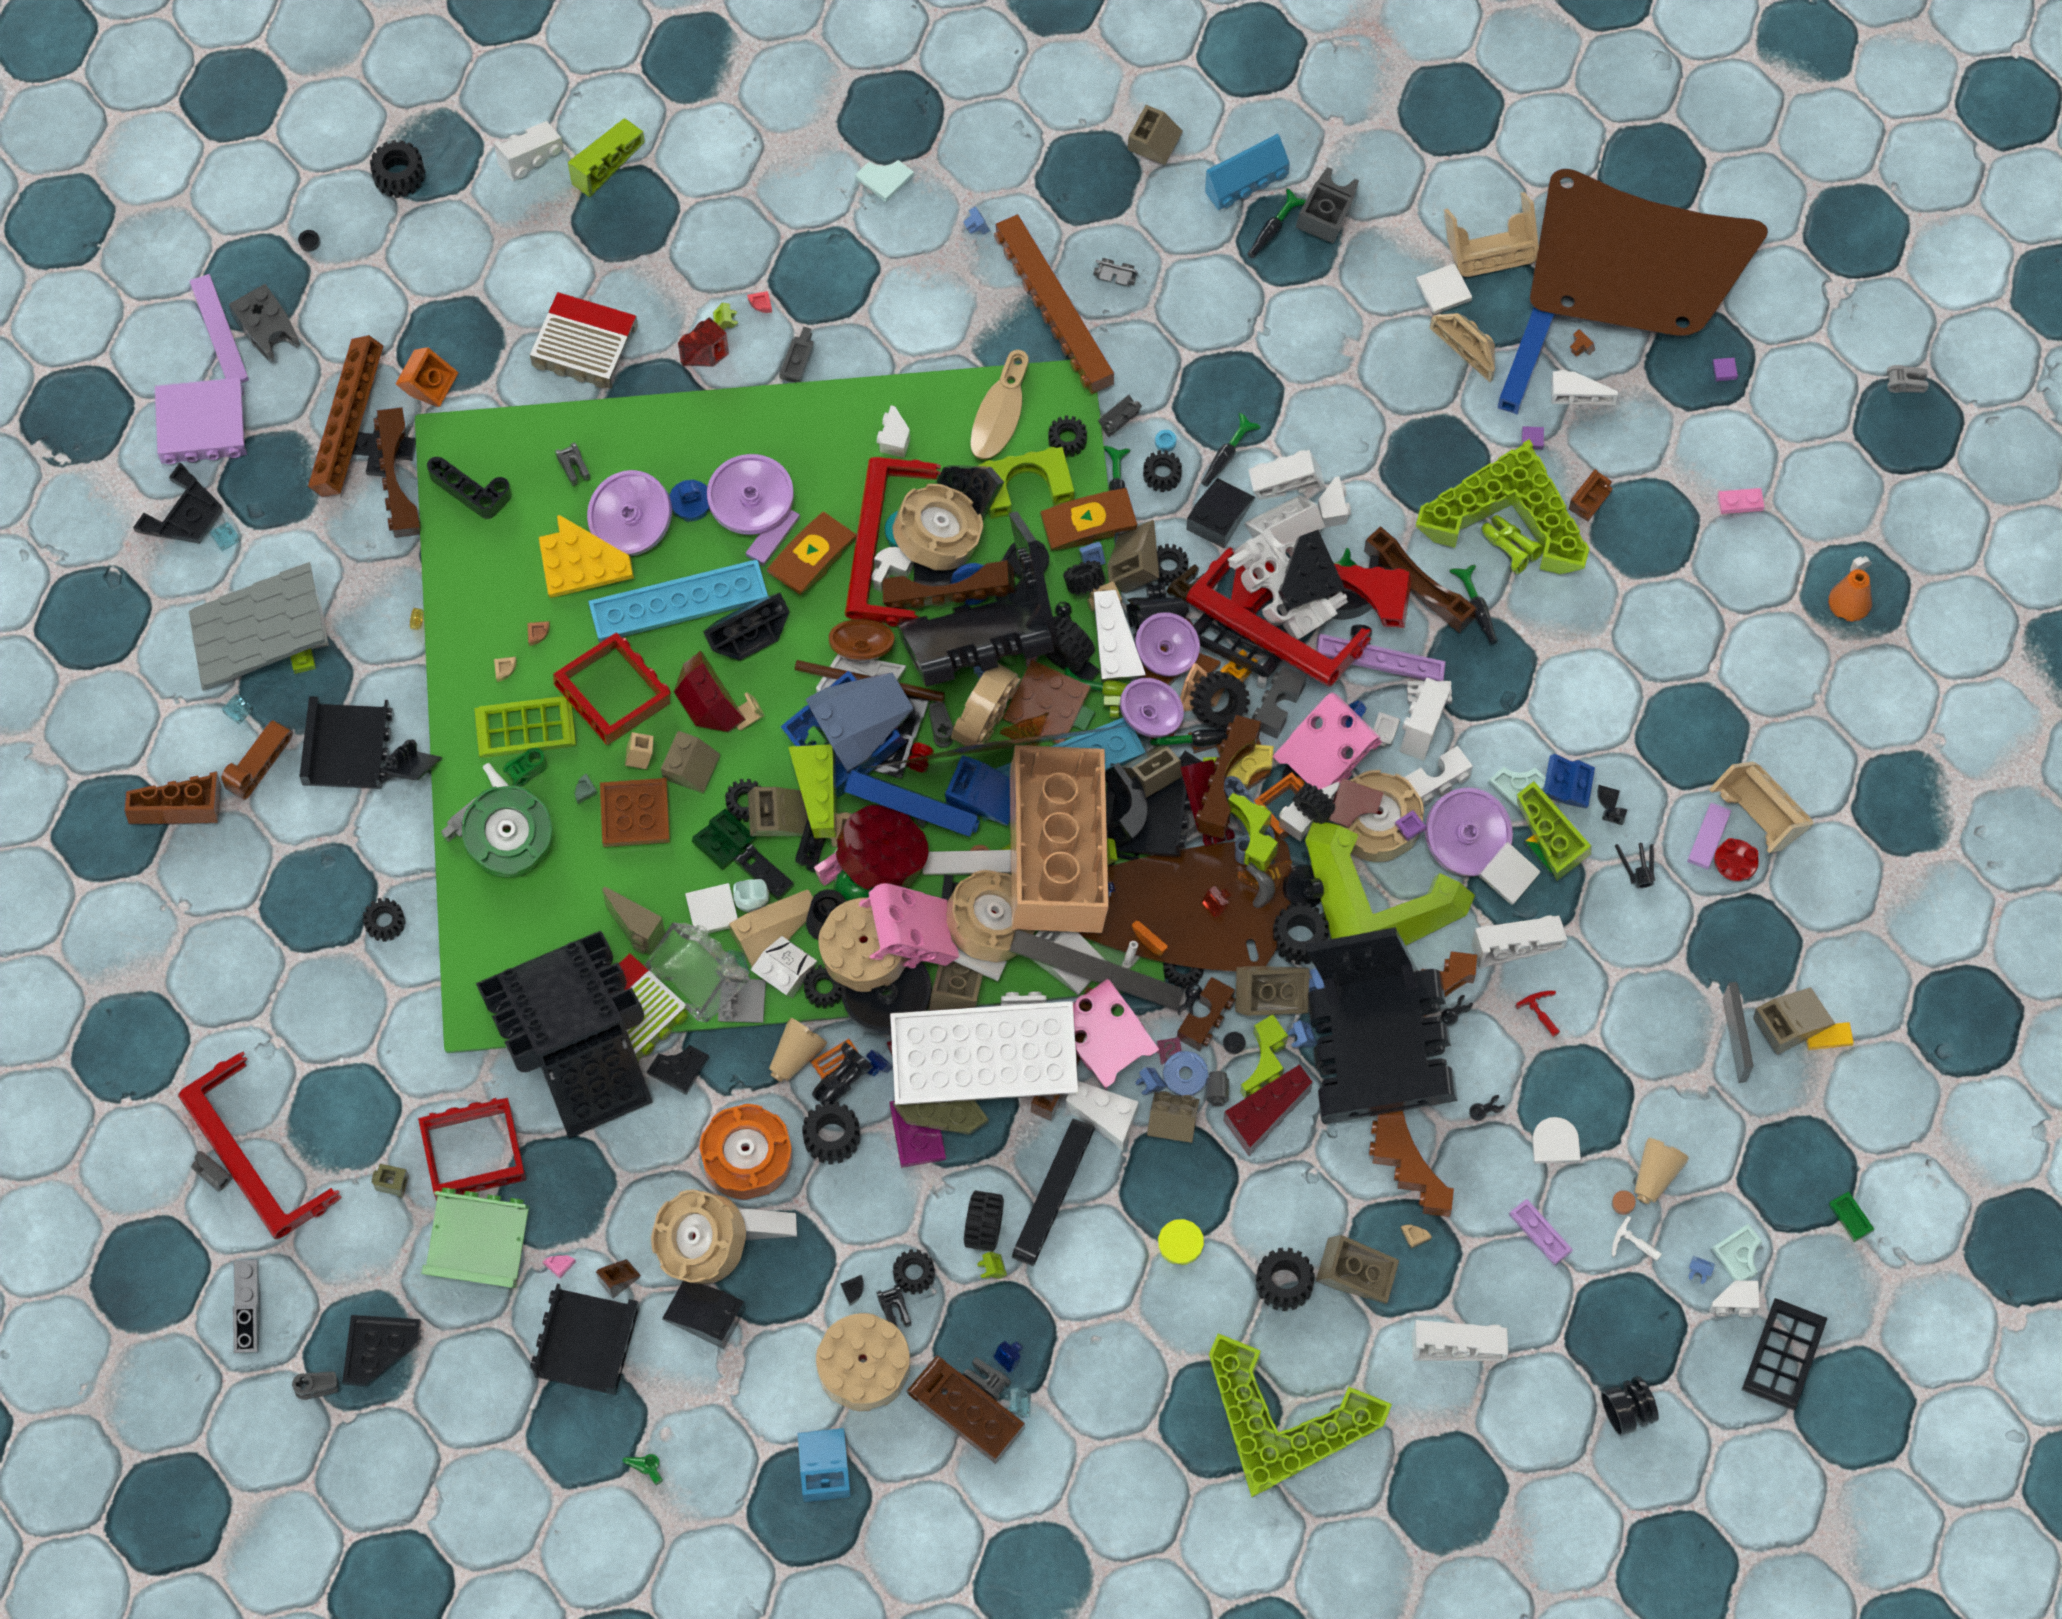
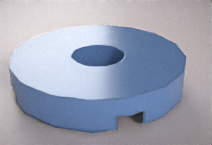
M1177 1052L1170 1056L1164 1065V1083L1176 1095L1192 1096L1201 1091L1206 1084V1079L1208 1078L1207 1065L1203 1058L1194 1052ZM1186 1067L1191 1070L1192 1076L1190 1079L1184 1080L1180 1077L1179 1071L1181 1068Z

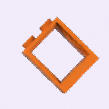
M1291 772L1256 798L1254 802L1258 806L1266 807L1288 789H1291L1296 795L1305 783L1300 777L1296 778ZM1271 813L1270 827L1274 831L1275 837L1285 839L1290 834L1279 827V821Z

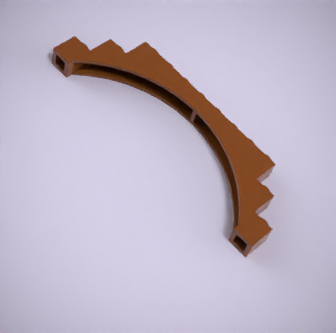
M1451 951L1449 959L1444 960V968L1440 973L1443 978L1445 998L1466 983H1474L1477 954ZM1403 1111L1377 1115V1121L1373 1120L1371 1134H1375V1142H1370L1369 1155L1373 1156L1372 1164L1395 1166L1394 1180L1398 1181L1397 1189L1420 1191L1419 1206H1423L1422 1214L1450 1217L1454 1188L1447 1187L1423 1160L1410 1135Z

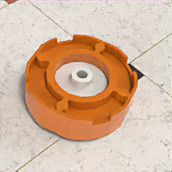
M743 1104L720 1111L711 1119L710 1124L702 1133L699 1148L706 1178L719 1192L735 1199L747 1200L770 1194L784 1182L791 1169L793 1154L786 1125L778 1115L772 1114L759 1105Z

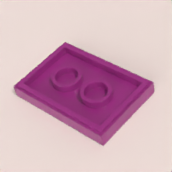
M890 1101L889 1105L901 1168L946 1160L941 1130L906 1124L893 1106L895 1101Z

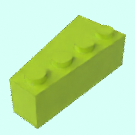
M626 118L616 123L606 133L568 161L571 184L588 197H591L645 143L643 131Z
M831 744L788 747L814 838L837 837L836 754Z
M1535 781L1517 794V804L1556 881H1558L1591 855L1592 846Z

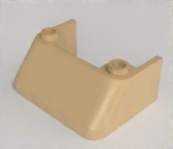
M1525 192L1520 193L1522 213L1514 214L1510 217L1507 224L1508 232L1469 240L1468 233L1464 228L1457 226V219L1449 209H1444L1447 240L1455 265L1462 276L1480 275L1536 261L1539 245L1534 202Z
M1756 762L1732 764L1709 789L1712 793L1720 791L1721 797L1728 803H1739L1767 832L1765 838L1767 840L1766 844L1769 847L1767 849L1769 853L1782 851L1813 825L1809 815Z

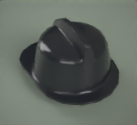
M825 889L814 895L806 918L808 933L813 938L819 940L820 930L831 911L846 902L840 892Z

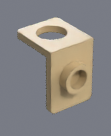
M748 692L744 694L748 701L738 707L746 719L737 726L740 731L765 716L756 698Z

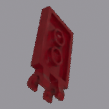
M1213 759L1180 767L1194 820H1196L1198 810H1202L1204 807L1201 803L1204 792H1209L1210 787H1208L1210 775H1215L1216 772ZM1228 827L1225 833L1227 840L1234 839V831ZM1203 834L1205 846L1213 844L1211 838H1213L1214 844L1226 841L1225 836L1222 839Z

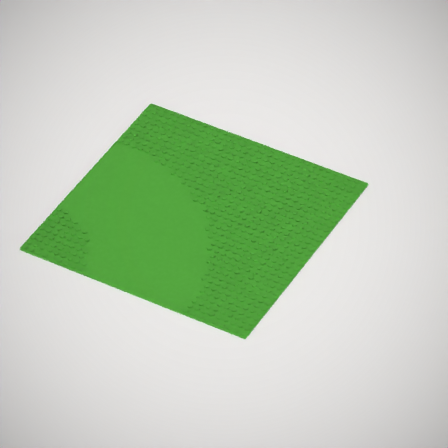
M1070 360L1029 363L1021 384L1022 409L1015 432L1002 451L989 459H979L973 455L971 450V434L979 407L990 388L1000 380L1004 365L426 413L415 416L430 754L442 757L431 768L445 1052L455 1053L507 1048L505 1041L509 1039H505L499 1034L492 1018L496 1013L488 1011L476 986L477 982L600 930L613 954L611 965L617 962L620 963L631 953L687 1005V1019L681 1025L677 1024L671 1030V1033L787 1023L790 1018L798 1022L849 1018L842 998H840L838 1004L835 1002L832 1008L830 1005H826L827 1009H823L822 1005L817 1008L815 1003L811 1005L809 999H806L804 983L795 996L790 998L766 981L763 1023L718 1021L721 978H727V974H735L736 979H764L751 971V966L730 934V929L695 936L685 893L729 883L737 918L749 913L742 911L736 906L733 887L736 882L754 879L742 870L735 861L722 870L691 842L692 837L708 826L711 818L722 810L727 809L725 794L728 792L729 786L733 787V782L735 781L739 784L740 779H743L744 782H747V779H751L752 783L756 781L758 786L761 785L762 787L800 790L788 748L795 745L780 726L808 705L806 699L817 693L816 687L823 677L795 671V664L797 660L830 667L838 654L829 645V633L839 623L851 620L844 613L856 540L843 550L841 557L828 567L827 573L801 595L768 573L767 568L786 546L823 511L857 534L868 460L872 457L910 461L917 459L922 462L941 465V469H937L940 472L943 467L948 465L979 466L978 464L988 460L997 461L1008 456L1016 457L1027 452H1040L1050 448L1048 440L1050 425L1052 426L1054 420L1057 422L1058 417L1064 420L1065 416L1068 415V419H1071L1072 416L1076 417V421L1080 419L1082 424H1085L1087 430L1085 449H1081L1079 455L1074 452V457H1071L1070 454H1067V457H1065L1074 488V500L1109 491L1102 427L1098 421L1100 419L1098 393L1091 394L1088 388L1083 387L1078 371L1074 372ZM1013 379L1008 380L1009 384H1013L1015 382V380ZM890 406L896 407L910 429V442L905 458L881 453L877 443L878 433L883 431L884 425H882L885 412L889 413ZM1064 431L1059 437L1062 441L1071 442L1075 440L1076 435L1071 431ZM575 442L590 474V479L584 481L582 476H580L577 466L571 465L572 469L575 470L578 484L572 487L564 469L557 460L555 450H563ZM757 454L777 461L785 468L792 480L794 499L791 510L800 514V519L766 565L762 566L759 564L767 595L770 596L781 592L790 611L779 640L742 660L713 652L703 631L717 620L740 608L624 636L629 642L631 649L641 655L644 664L655 671L657 679L669 687L671 691L670 704L609 745L602 741L572 706L576 746L543 750L547 761L546 770L522 786L543 802L549 812L553 830L550 850L532 871L524 875L504 878L488 874L469 857L465 849L463 837L457 835L450 842H447L442 836L441 831L448 826L447 822L452 816L479 796L481 792L492 787L486 772L482 768L485 764L490 763L494 770L511 786L513 785V779L508 773L503 771V767L507 762L523 753L487 758L479 757L474 708L563 696L553 684V673L599 644L588 601L752 561V559L746 557V552L759 534H740L726 529L717 522L710 509L704 518L690 522L684 521L683 518L678 516L676 517L672 512L669 528L662 540L649 551L630 556L634 578L550 598L548 595L539 537L559 532L558 515L590 532L587 520L590 499L594 491L605 479L618 472L627 470L645 472L657 479L670 495L671 490L684 480L700 481L708 487L709 480L715 470L724 462L736 456ZM432 457H441L483 488L494 478L504 477L510 485L511 499L493 518L484 519L430 479L427 462ZM1018 474L1007 485L1011 501V513L1016 511L1019 513L1035 539L1043 543L1048 551L1049 566L1044 574L1052 615L1057 616L1055 607L1058 603L1067 602L1071 605L1072 613L1070 616L1072 621L1077 623L1086 632L1095 646V652L1088 661L1100 669L1095 611L1091 612L1087 603L1090 592L1087 591L1086 594L1081 592L1079 595L1071 594L1067 589L1063 576L1069 567L1073 568L1072 565H1079L1082 562L1079 548L1088 545L1050 550L1040 515L1041 511L1054 507L1048 485L1037 474ZM889 476L887 478L876 555L883 549L890 547L885 536V524L890 515L899 510L906 494L914 488L918 490L925 488L927 484H938L936 482L937 479ZM453 480L450 483H456L458 480ZM499 489L497 492H502L505 489ZM469 492L466 495H472L474 492ZM485 504L482 507H489L491 504ZM989 512L983 520V529L979 542L971 558L965 564L978 563L985 565L986 563L1002 561L1009 547L1015 542L1009 515L990 519ZM1114 537L1093 540V543L1100 542L1103 548L1106 562L1101 565L1106 580L1104 585L1109 583L1107 565L1115 546ZM914 567L908 577L911 581H914ZM1014 577L1015 583L1017 585L1020 579ZM872 580L868 604L886 607L883 603V591L875 590ZM995 595L988 596V598L985 601L979 604L969 606L971 608H974L977 606L995 602ZM953 601L946 602L941 606L926 605L921 609L905 608V610H913L916 616H927L928 620L952 614V608L966 604L965 602L956 603ZM549 621L550 630L546 638L538 644L529 646L528 623ZM884 624L894 634V646L887 654L874 660L905 665L906 671L899 680L900 683L945 692L944 704L954 728L957 719L961 718L966 707L964 705L980 680L978 674L974 673V667H963L954 672L955 679L926 687L900 640L898 626L892 627ZM616 648L569 678L610 726L656 696L654 691ZM699 651H702L737 707L748 701L744 695L748 692L756 698L765 716L741 731L735 727L729 733L695 726L674 693L683 664ZM1022 653L1017 656L1016 665H1008L1005 662L997 661L1018 674L1017 677L1020 678L1017 687L1028 668ZM1044 654L1037 657L1036 662L1065 675V670L1052 663ZM516 657L517 665L513 674L507 679L497 682L494 659ZM1101 673L1093 681L1101 682ZM1129 679V680H1117V681L1122 682V683H1125V684L1131 683L1130 679ZM1090 690L1083 706L1096 713L1087 730L1096 729L1123 718L1120 708L1119 718H1110V707H1104V694L1102 691ZM1010 698L1008 699V701H1007V703H1006V704H1007V707H1006L1005 711L1003 712L1004 715H1005V713H1006V711H1007V709H1008V707H1009V705H1010V703H1011V701H1012V699H1010ZM928 705L916 743L930 746L934 750L933 754L965 747L955 740L947 748H940L934 743ZM559 706L545 707L547 722L561 720ZM540 708L526 710L527 724L542 723ZM521 710L507 712L508 727L522 725ZM502 713L488 714L489 729L503 728ZM1002 718L1000 723L996 724L993 728L994 732L988 742L1019 739L1018 729L1020 727L1004 721ZM561 724L547 726L549 741L563 739ZM1073 726L1070 732H1076V731H1082V730H1080V729H1078V728H1076V727ZM542 727L528 728L529 743L544 742ZM1020 728L1022 738L1025 736L1027 738L1028 736L1025 734L1024 729ZM523 729L509 731L510 746L524 744ZM504 731L490 733L491 748L505 746ZM678 731L698 737L721 755L704 794L667 781L670 842L603 847L600 782L663 778L661 767ZM632 732L654 736L652 755L647 769L625 766L626 748ZM1049 741V742H1044V743H1039V744H1033V745H1027V746H1048V747H1051V746L1056 745V744L1053 743V742H1051V741ZM1014 748L966 754L965 756L996 769L1012 762ZM962 755L928 760V769L923 773L914 771L907 766L902 779L873 770L867 775L946 803L945 793ZM540 758L533 759L531 763H538ZM584 774H587L597 790V794L578 804L575 797V789L579 779ZM1105 781V792L1107 791V785H1108V784L1106 783V781ZM847 792L839 798L836 796V814L842 812L853 814L865 806L880 805ZM748 794L739 796L737 803L740 806H749ZM909 815L912 821L918 826L914 816ZM980 815L977 817V820H980L975 833H971L970 837L930 822L927 823L924 829L919 827L924 832L929 852L970 851L976 845H984L989 850H1000L1011 843L1010 822L1006 826L990 819L983 821ZM741 818L740 822L750 830L749 818L748 822H744V819ZM756 836L752 845L794 883V887L780 900L807 889L813 897L819 891L825 889L834 890L835 879L824 886L819 881L816 872L812 873L806 869L805 865L801 866L795 862L802 836ZM825 838L819 858L820 863L834 854L837 847H832L831 838ZM1122 853V854L1134 856L1135 853ZM1139 854L1138 858H1143L1151 855ZM751 857L747 862L752 865L755 860ZM1117 857L1114 865L1130 860ZM922 869L915 882L908 886L907 889L941 898L944 875H924ZM972 874L953 875L954 882L959 883ZM604 886L662 917L665 936L652 956L647 953L641 954L633 948L606 908L602 892ZM770 893L767 905L778 901ZM805 923L791 936L789 941L818 961L814 967L815 969H818V965H822V968H825L819 950V940L813 938L808 933ZM1035 930L1033 935H1036L1040 930ZM1083 937L1107 962L1122 967L1126 952ZM1017 955L1007 960L998 981L983 975L977 1006L1001 1004V996H1005V993L1018 992L1019 996H1028L1029 992H1042V995H1046L1047 1000L1082 996L1086 988L1080 995H1077L1033 960ZM1141 957L1130 969L1165 982L1163 962ZM921 961L929 973L933 990L939 964ZM824 979L820 980L815 988L819 993L826 994L832 990L833 984L829 980ZM1091 981L1087 986L1093 989L1099 983Z

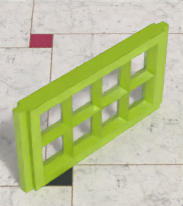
M564 696L474 708L479 757L487 758L519 754L534 747L543 751L576 746L572 705ZM559 706L561 720L547 722L545 707ZM540 708L542 723L527 724L526 710ZM521 710L522 725L508 727L507 712ZM502 713L503 728L489 729L488 714ZM561 724L563 739L549 741L547 726ZM542 727L544 742L529 743L528 728ZM523 729L524 744L510 746L509 731ZM504 731L505 746L491 748L490 733Z

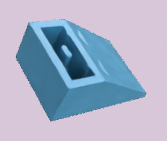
M844 1428L797 1433L803 1501L811 1502L851 1497Z

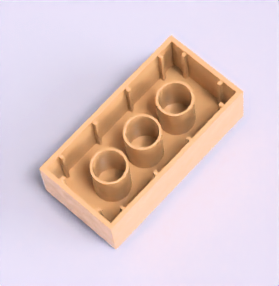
M1015 745L1010 768L1012 929L1102 933L1108 911L1104 749Z

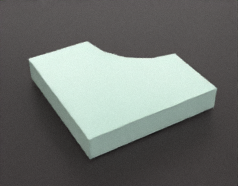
M899 160L886 166L868 162L855 174V179L883 201L887 202L914 176V172Z
M1503 767L1488 780V784L1520 813L1521 810L1517 804V794L1533 781L1543 791L1546 777L1536 768L1528 772L1518 773Z
M1747 1224L1712 1247L1711 1252L1733 1281H1748L1758 1274L1754 1265V1253L1762 1244V1241L1752 1227Z

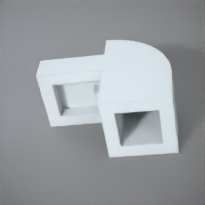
M899 547L883 549L875 556V570L871 578L874 589L882 592L883 579L889 578L890 575L909 577L914 567V562Z

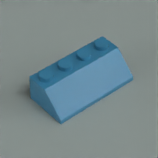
M1277 133L1206 170L1205 193L1217 210L1224 207L1228 208L1237 200L1245 199L1253 192L1265 189L1270 183L1282 180L1289 174L1290 162L1279 134Z

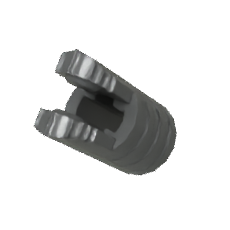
M197 1151L194 1157L196 1161L193 1162L191 1168L215 1188L216 1191L223 1190L231 1181L232 1176L204 1152Z

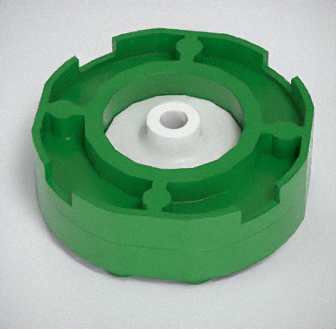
M515 785L495 786L481 792L466 809L462 820V837L469 857L484 871L493 876L511 878L529 873L548 854L551 847L553 830L549 812L543 802L523 787Z

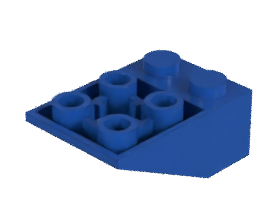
M962 755L946 790V803L1008 826L1010 822V778L983 762Z

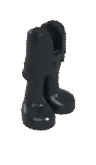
M846 1041L841 1046L844 1060L832 1073L826 1075L812 1092L814 1099L820 1101L822 1106H825L824 1102L828 1101L830 1105H834V1101L837 1102L846 1092L851 1090L850 1085L873 1068V1065Z

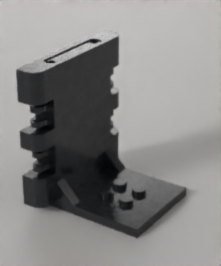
M1017 511L1009 513L1022 578L1015 587L1014 593H1008V595L1003 597L995 596V602L971 608L969 604L952 608V614L928 620L927 616H922L897 623L900 640L926 687L955 679L954 672L963 667L979 665L982 671L998 667L997 660L1007 655H1019L1022 653L1025 659L1054 652L1053 643L1057 642L1058 638L1037 541Z
M1396 927L1306 944L1307 953L1320 974L1325 987L1308 993L1310 1023L1313 1028H1316L1317 1033L1332 1032V1035L1318 1038L1317 1046L1313 1048L1315 1066L1318 1070L1320 1069V1073L1323 1075L1337 1074V1077L1324 1079L1322 1081V1088L1318 1090L1322 1123L1330 1124L1458 1101L1453 1069L1450 1066H1446L1447 1061L1443 1058L1430 1060V1057L1443 1054L1445 1047L1451 1046L1449 1029L1445 1024H1442L1441 1018H1425L1424 1016L1439 1012L1440 1005L1446 1004L1443 978L1440 971L1437 969L1418 971Z
M601 930L476 983L488 1011L496 1013L492 1018L501 1037L509 1039L505 1041V1045L517 1070L520 1072H530L539 1067L541 1068L568 1138L653 1103L627 1033L628 1029L639 1025L643 1021L644 1011L632 987L624 990L627 984L624 972L618 962L611 965L613 954Z

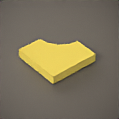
M1256 744L1254 752L1237 762L1227 777L1235 776L1241 780L1245 787H1248L1250 779L1256 773L1272 769L1274 746Z

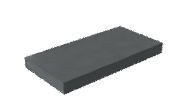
M1730 982L1723 996V1005L1738 1083H1745L1754 1065L1738 983Z

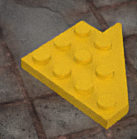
M561 515L557 516L559 532L539 537L547 590L550 598L634 578L632 562L628 554Z

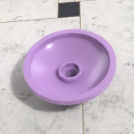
M1165 612L1150 616L1140 625L1135 637V646L1141 662L1146 668L1158 675L1177 676L1183 674L1193 666L1199 655L1200 642L1196 630L1186 619L1177 614ZM1160 647H1165L1167 652H1163Z
M1152 678L1134 680L1126 686L1120 697V710L1125 721L1142 735L1154 738L1166 737L1175 732L1183 720L1184 709L1181 699L1169 685Z

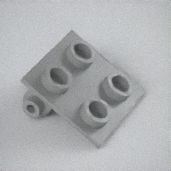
M727 974V978H721L718 1021L763 1023L766 980L736 979L735 974Z

